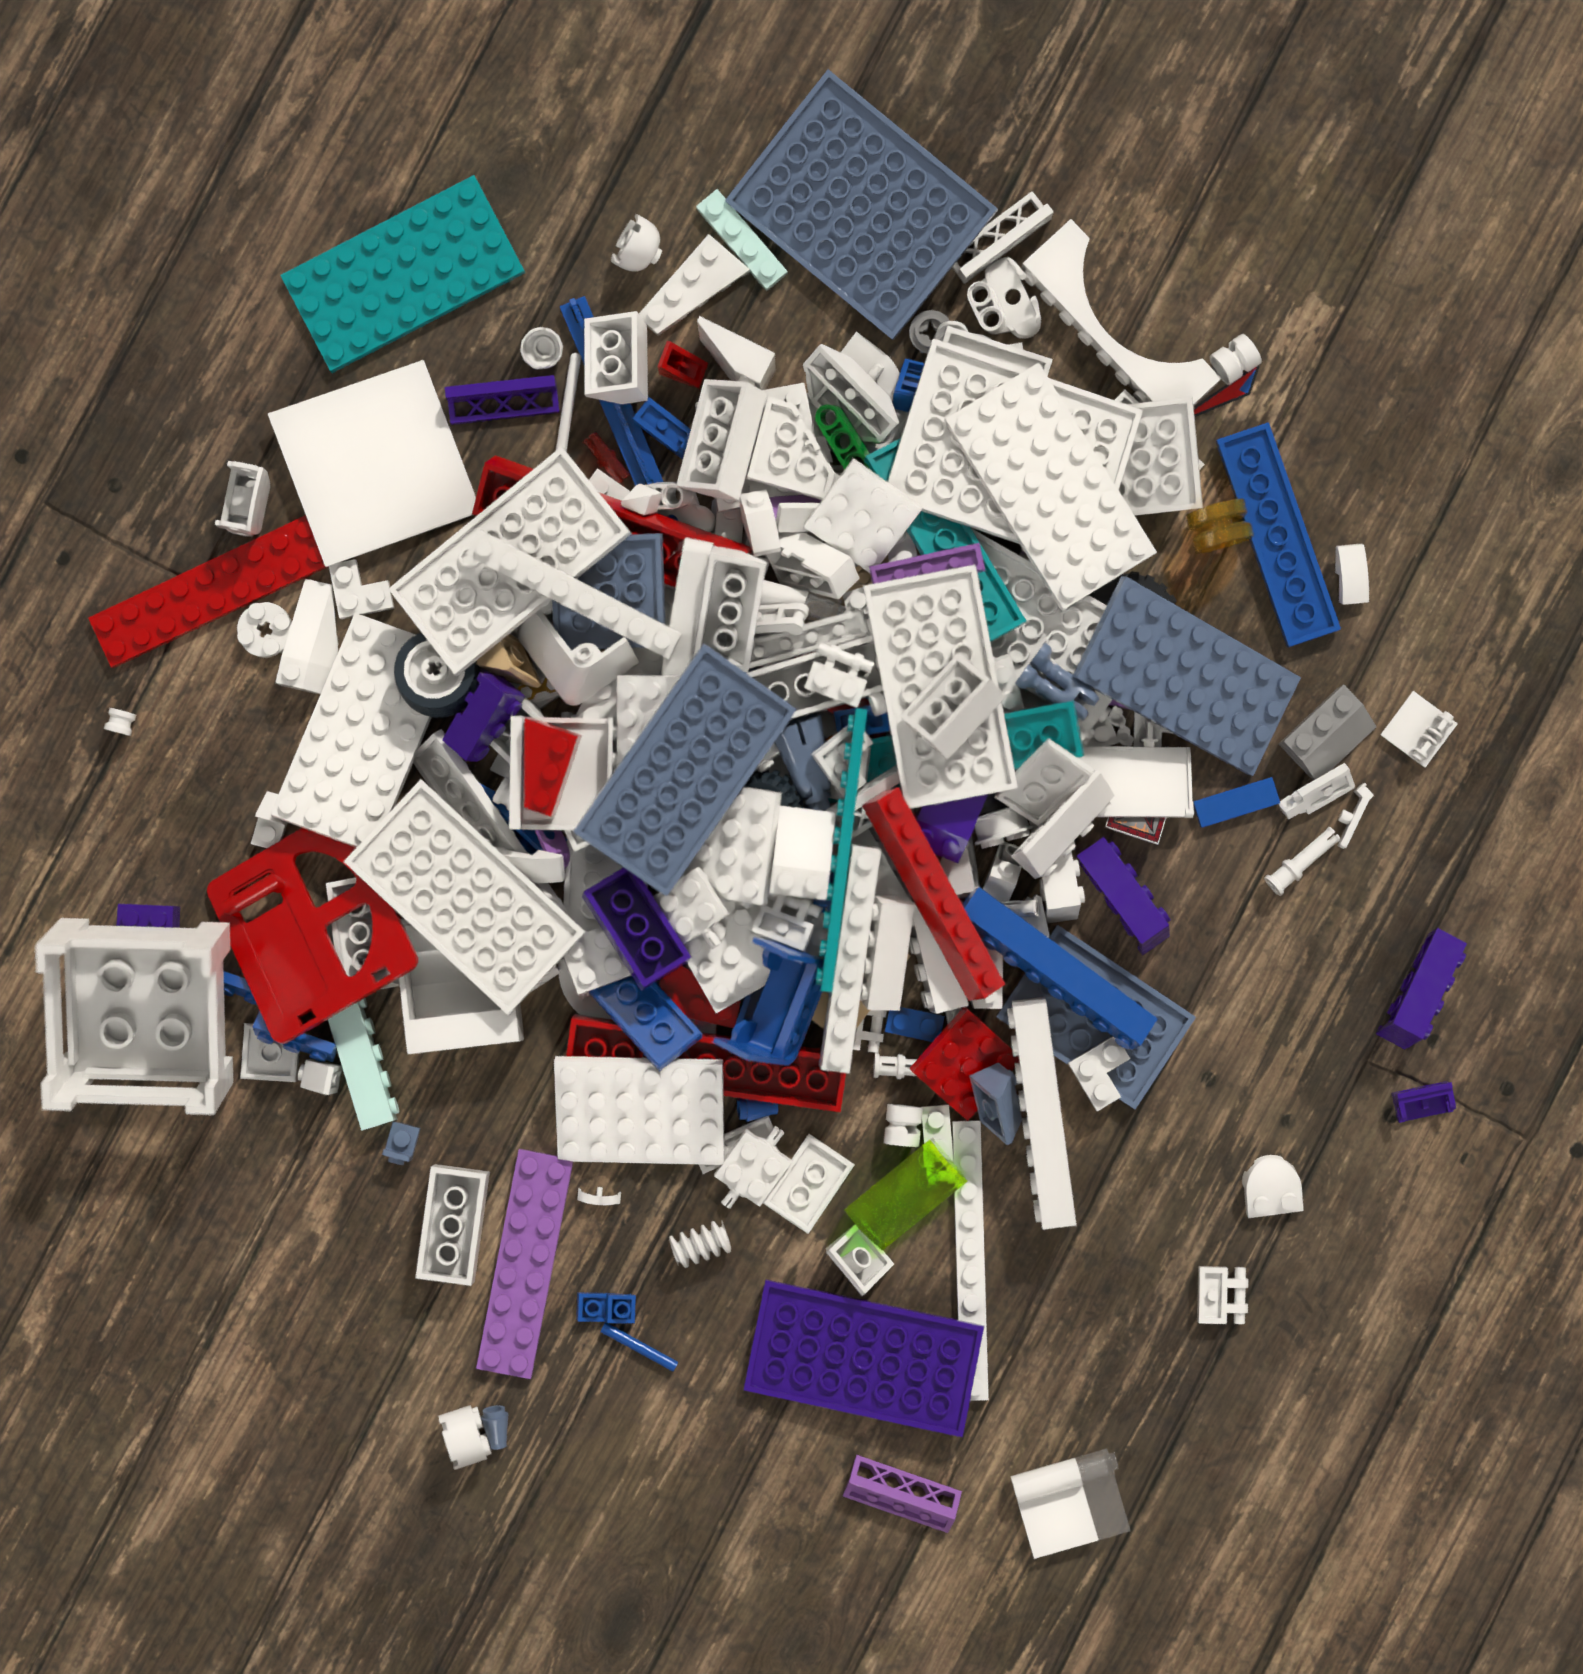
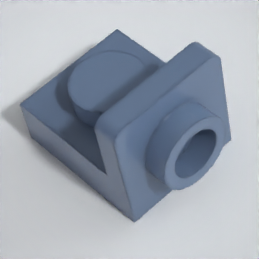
M393 1121L386 1148L383 1149L382 1155L388 1156V1162L404 1165L405 1161H412L421 1128Z

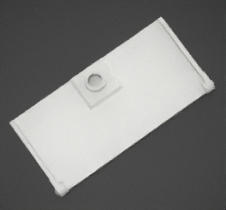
M1083 747L1085 756L1078 759L1093 768V771L1096 769L1100 771L1115 795L1110 801L1113 806L1102 817L1193 818L1190 747Z

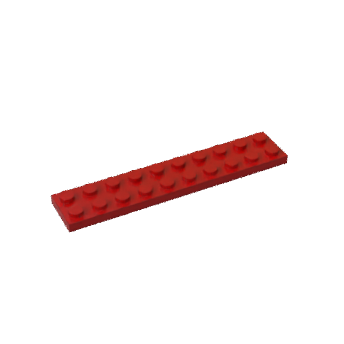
M305 515L88 617L110 666L115 668L327 567H325Z

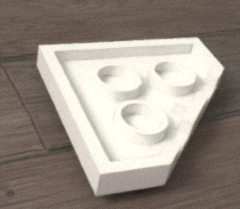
M767 397L746 479L822 500L831 489L835 472L821 453L817 441L803 422L796 405Z

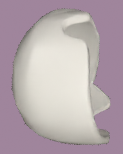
M538 327L530 330L522 339L520 352L523 360L532 368L546 369L556 365L560 360L563 344L559 335L553 330Z

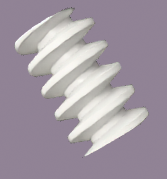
M712 1221L710 1231L704 1225H701L700 1234H697L693 1228L690 1229V1238H687L683 1232H680L678 1242L672 1235L669 1236L675 1260L678 1265L680 1262L685 1268L689 1267V1258L695 1264H699L700 1254L707 1261L710 1259V1251L716 1257L720 1256L721 1247L727 1254L731 1252L730 1241L723 1221L721 1227Z

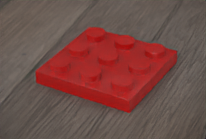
M963 1007L909 1069L968 1121L977 1111L970 1075L998 1062L1007 1070L1013 1071L1015 1063H1020L1019 1056H1013V1050L966 1007Z

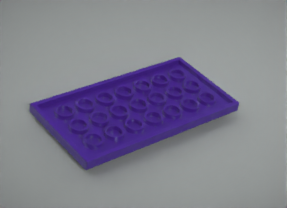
M766 1279L744 1391L963 1437L985 1325Z

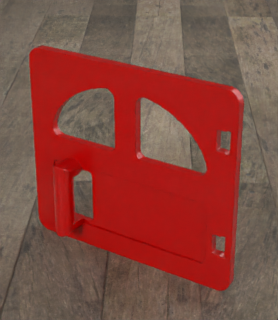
M305 828L297 830L212 880L207 887L208 897L219 921L230 923V946L274 1041L281 1044L288 1043L414 970L418 965V955L397 911L344 862L356 847ZM308 852L329 855L342 862L356 876V883L344 893L320 907H315L296 866V858L298 855ZM272 892L281 893L283 897L281 904L249 923L245 921L241 910ZM362 905H369L373 925L370 949L360 970L354 976H348L327 933V927ZM387 968L390 974L376 982L374 974ZM313 1011L316 1017L302 1025L300 1017Z

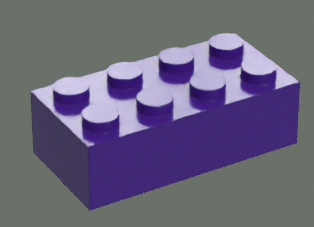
M625 867L583 891L582 898L641 991L690 961L691 956L643 880Z

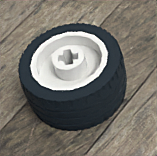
M421 632L407 640L398 652L394 665V679L399 693L412 709L425 716L444 718L450 715L453 716L467 707L469 703L465 701V698L470 692L474 694L480 684L476 680L480 674V668L476 665L477 661H475L460 675L456 676Z

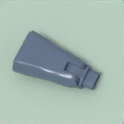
M813 713L789 720L774 743L780 751V755L796 787L797 793L803 799V804H807L808 809L825 811L831 807L828 799L831 797V792H829L831 782L811 755L825 743L821 714Z

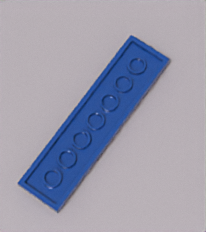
M1269 422L1217 439L1215 442L1287 648L1341 630Z

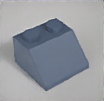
M998 1062L970 1075V1080L981 1123L1008 1145L1012 1143L1022 1121L1020 1100L1015 1090V1085H1017L1015 1075L1011 1070H1007Z

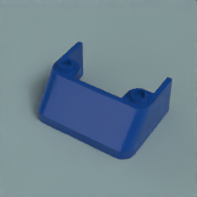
M754 937L752 943L765 948L762 953L763 965L771 970L752 1020H743L736 1024L732 1030L731 1040L715 1037L713 1043L746 1060L790 1065L800 1051L823 992L820 991L821 985H816L817 969L823 968L824 959L776 941Z

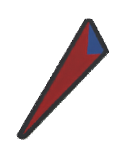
M1259 365L1249 372L1245 371L1241 378L1230 385H1225L1194 407V416H1199L1250 395Z

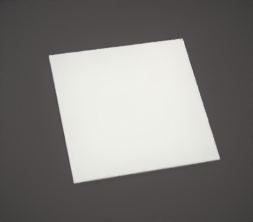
M424 360L268 413L325 567L473 515L472 511L476 496Z

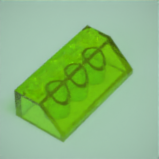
M931 1138L846 1207L844 1211L860 1231L883 1251L968 1182V1180L935 1139Z

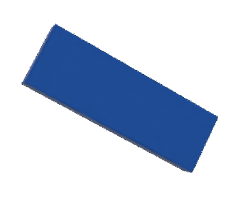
M1272 777L1193 801V807L1200 828L1280 804Z

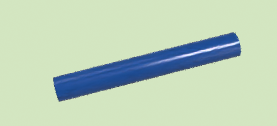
M606 1322L600 1331L672 1372L678 1364V1361Z

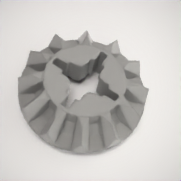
M928 310L918 314L911 322L909 336L913 346L920 350L921 353H928L931 340H929L928 335L922 333L927 331L929 322H931L933 330L937 331L940 324L950 321L948 317L935 310Z

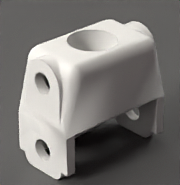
M228 461L227 466L231 469L221 520H216L215 525L234 534L253 537V535L261 532L270 491L268 472L263 467Z

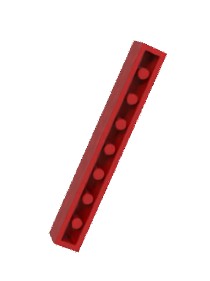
M894 788L883 791L862 804L864 811L968 1001L985 999L1006 985L900 789Z

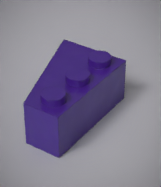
M486 673L478 675L476 680L480 684L474 694L468 693L465 701L469 704L462 714L460 712L456 714L442 739L465 761L477 762L482 760L488 754L489 745L492 741L500 737L505 731V724L510 717L515 716L522 708L521 703L526 696L503 676Z

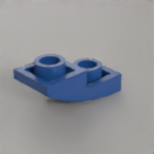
M577 1292L576 1320L578 1322L635 1323L636 1295Z

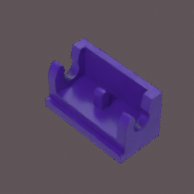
M1443 1081L1392 1092L1398 1123L1453 1112L1456 1109L1452 1082Z

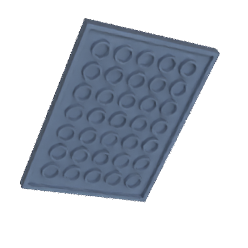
M829 69L725 200L726 203L892 340L901 332L998 211V208Z

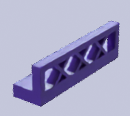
M554 375L445 387L451 425L560 413L557 382ZM552 392L553 407L541 408L534 402L540 393ZM534 394L531 399L526 395ZM513 396H521L528 401L522 410L514 411L507 405ZM502 397H507L504 401H501L499 399ZM486 399H494L501 404L494 413L487 414L480 408ZM479 400L477 404H474L472 401ZM467 402L473 409L467 416L456 417L455 403ZM531 405H533L536 409H528V408H529ZM504 408H506V409L508 410V412H501V411H502ZM476 411H478V412L481 413V415H474V414L476 413Z

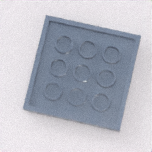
M662 534L628 536L577 578V580L666 625ZM552 599L553 627L571 651L584 643L594 644L599 650L608 649L625 637ZM626 638L631 648H646Z

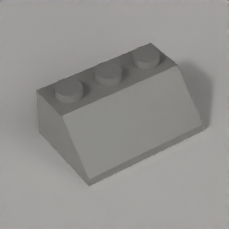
M1342 685L1333 691L1295 727L1279 745L1314 781L1331 771L1376 728V725L1364 705L1345 685Z

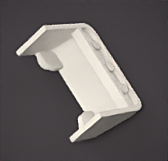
M552 599L524 621L517 631V637L524 649L562 700L568 705L581 704L617 679V676L623 675L640 663L625 637L602 653L591 643L581 644L571 651L548 620L553 616Z

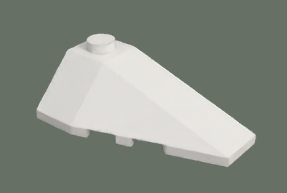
M305 579L282 653L276 678L277 684L321 695L338 654L333 585Z

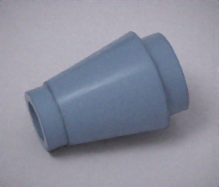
M500 1405L483 1409L481 1420L490 1448L494 1450L505 1448L507 1446L508 1412H505V1407Z

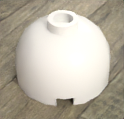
M636 214V222L630 220L616 244L620 251L618 256L612 254L611 262L625 270L638 272L645 269L650 263L655 264L662 250L658 248L660 235L655 225Z

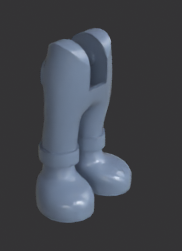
M1044 643L1014 684L1019 688L1030 687L1036 689L1035 693L1044 697L1051 704L1074 701L1077 718L1084 721L1088 716V711L1074 700L1077 696L1091 706H1095L1100 698L1087 684L1073 678L1072 673L1062 669L1057 663L1054 665L1050 659L1052 648L1047 643ZM1037 671H1040L1043 674L1047 675V678L1057 683L1060 687L1064 689V691L1052 685L1045 678H1041L1037 674Z

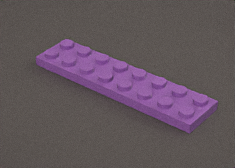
M525 1149L518 1150L476 1369L527 1379L532 1378L573 1161L558 1159L556 1155Z

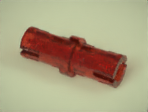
M592 433L589 435L590 438H586L583 441V444L596 457L598 466H603L611 478L621 484L624 481L623 479H627L631 474L615 457L616 452L607 447L598 433Z

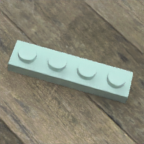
M716 189L696 206L697 210L739 260L750 269L751 274L762 287L768 291L787 275V270L736 210L725 202V197Z

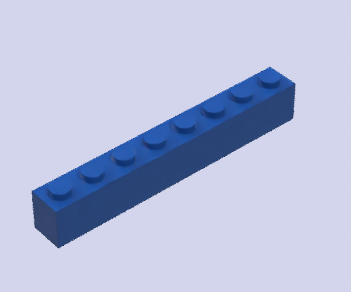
M978 887L970 892L962 905L986 948L999 952L1004 956L1003 959L1008 964L1014 967L1018 966L1026 972L1027 978L1031 981L1041 983L1048 988L1049 994L1054 998L1063 999L1071 1005L1070 1008L1073 1012L1090 1019L1096 1029L1104 1033L1107 1032L1116 1038L1115 1042L1119 1046L1132 1050L1142 1045L1158 1018L986 891Z

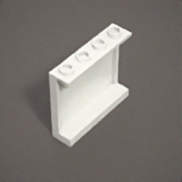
M511 716L509 829L574 830L613 774V769L617 768V752H614V741H617V724H614V718L531 717L582 735L556 815L550 817L524 808V718L526 717Z

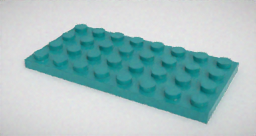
M475 175L280 276L330 372L334 373L525 274V270Z

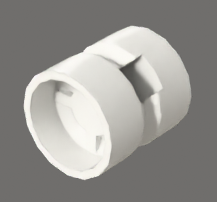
M1241 334L1230 341L1229 348L1222 347L1209 356L1214 370L1227 385L1241 378L1243 370L1249 372L1262 363L1257 348L1245 334Z
M887 1104L886 1120L890 1124L885 1127L884 1143L919 1147L920 1131L917 1129V1125L922 1122L923 1108Z

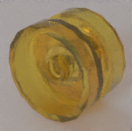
M1241 498L1214 503L1185 516L1189 530H1207L1197 534L1192 539L1196 554L1227 548L1255 537L1251 523L1246 521L1235 522L1242 519L1248 513L1245 499Z

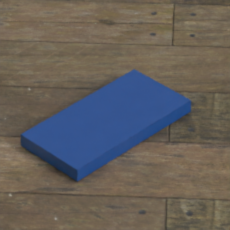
M630 976L589 991V994L658 1071H661L703 1038L700 1030L656 982L641 991L634 978Z

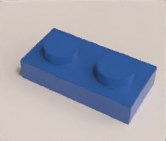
M900 1007V1011L889 1010L885 1032L933 1042L942 1032L945 1016Z

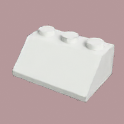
M634 311L584 319L585 396L618 404L648 401L647 324L638 312Z
M957 654L900 717L946 759H949L1006 696L990 678Z

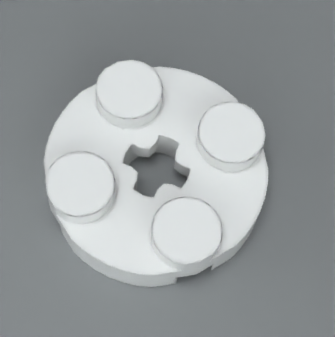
M269 602L253 603L243 612L238 621L237 637L243 647L251 654L261 658H269L283 652L292 622L287 612L276 604ZM266 623H270L269 628L273 630L272 634H266L264 638L261 637L260 625L264 626Z

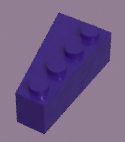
M1103 837L1077 855L1078 863L1097 891L1104 893L1105 896L1103 898L1110 910L1115 915L1119 914L1121 916L1120 922L1127 934L1131 937L1135 935L1138 939L1139 946L1137 948L1144 955L1170 937L1168 922L1171 920L1162 907L1157 909L1151 900L1154 899V896L1147 886L1141 887L1135 880L1138 875L1129 863L1124 865L1119 856L1122 854L1113 841L1108 843Z
M1439 928L1428 934L1412 964V967L1416 969L1415 972L1411 971L1400 986L1401 991L1404 993L1402 996L1399 995L1394 1003H1391L1387 1014L1391 1015L1387 1024L1379 1026L1376 1035L1404 1050L1422 1039L1426 1040L1433 1028V1025L1430 1024L1434 1015L1437 1016L1444 1005V1001L1441 1000L1443 994L1452 987L1455 981V977L1452 975L1455 969L1462 965L1466 957L1463 951L1467 943Z

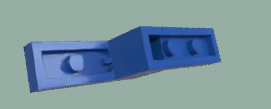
M648 397V401H645L632 418V421L683 460L691 429Z
M224 971V995L233 996L236 994L244 997L246 1002L257 1005L246 979ZM259 1010L253 1024L254 1034L258 1040L267 1044H273L276 1041L271 1037ZM305 1033L288 1043L282 1044L283 1048L290 1052L299 1053V1051L308 1053L310 1058L319 1062H325V1060L333 1062L337 1054L334 1043Z

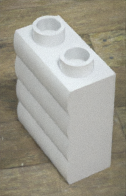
M400 919L418 955V965L416 968L399 978L407 1054L524 1040L520 1004L507 1015L406 919Z

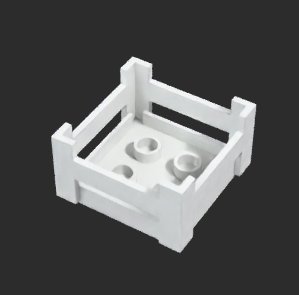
M60 918L36 944L37 973H43L48 1074L41 1082L42 1110L71 1111L76 1103L185 1106L186 1114L214 1115L233 1084V1056H226L223 967V959L230 951V923L201 922L197 928L89 925V919ZM62 954H64L68 1039V1052H65L64 1055L59 960ZM94 1079L200 1082L197 1088L91 1085Z

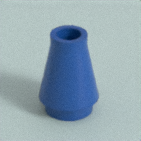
M737 1098L739 1120L749 1122L778 1114V1103Z

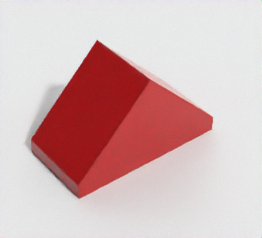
M667 341L657 367L659 375L694 388H699L708 363L673 342Z

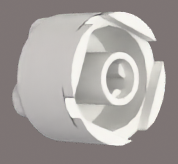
M469 1405L438 1416L440 1424L443 1423L444 1431L442 1433L451 1462H453L454 1470L486 1460V1455L491 1454L486 1433L480 1435L479 1428H482L483 1425L478 1407L472 1408Z

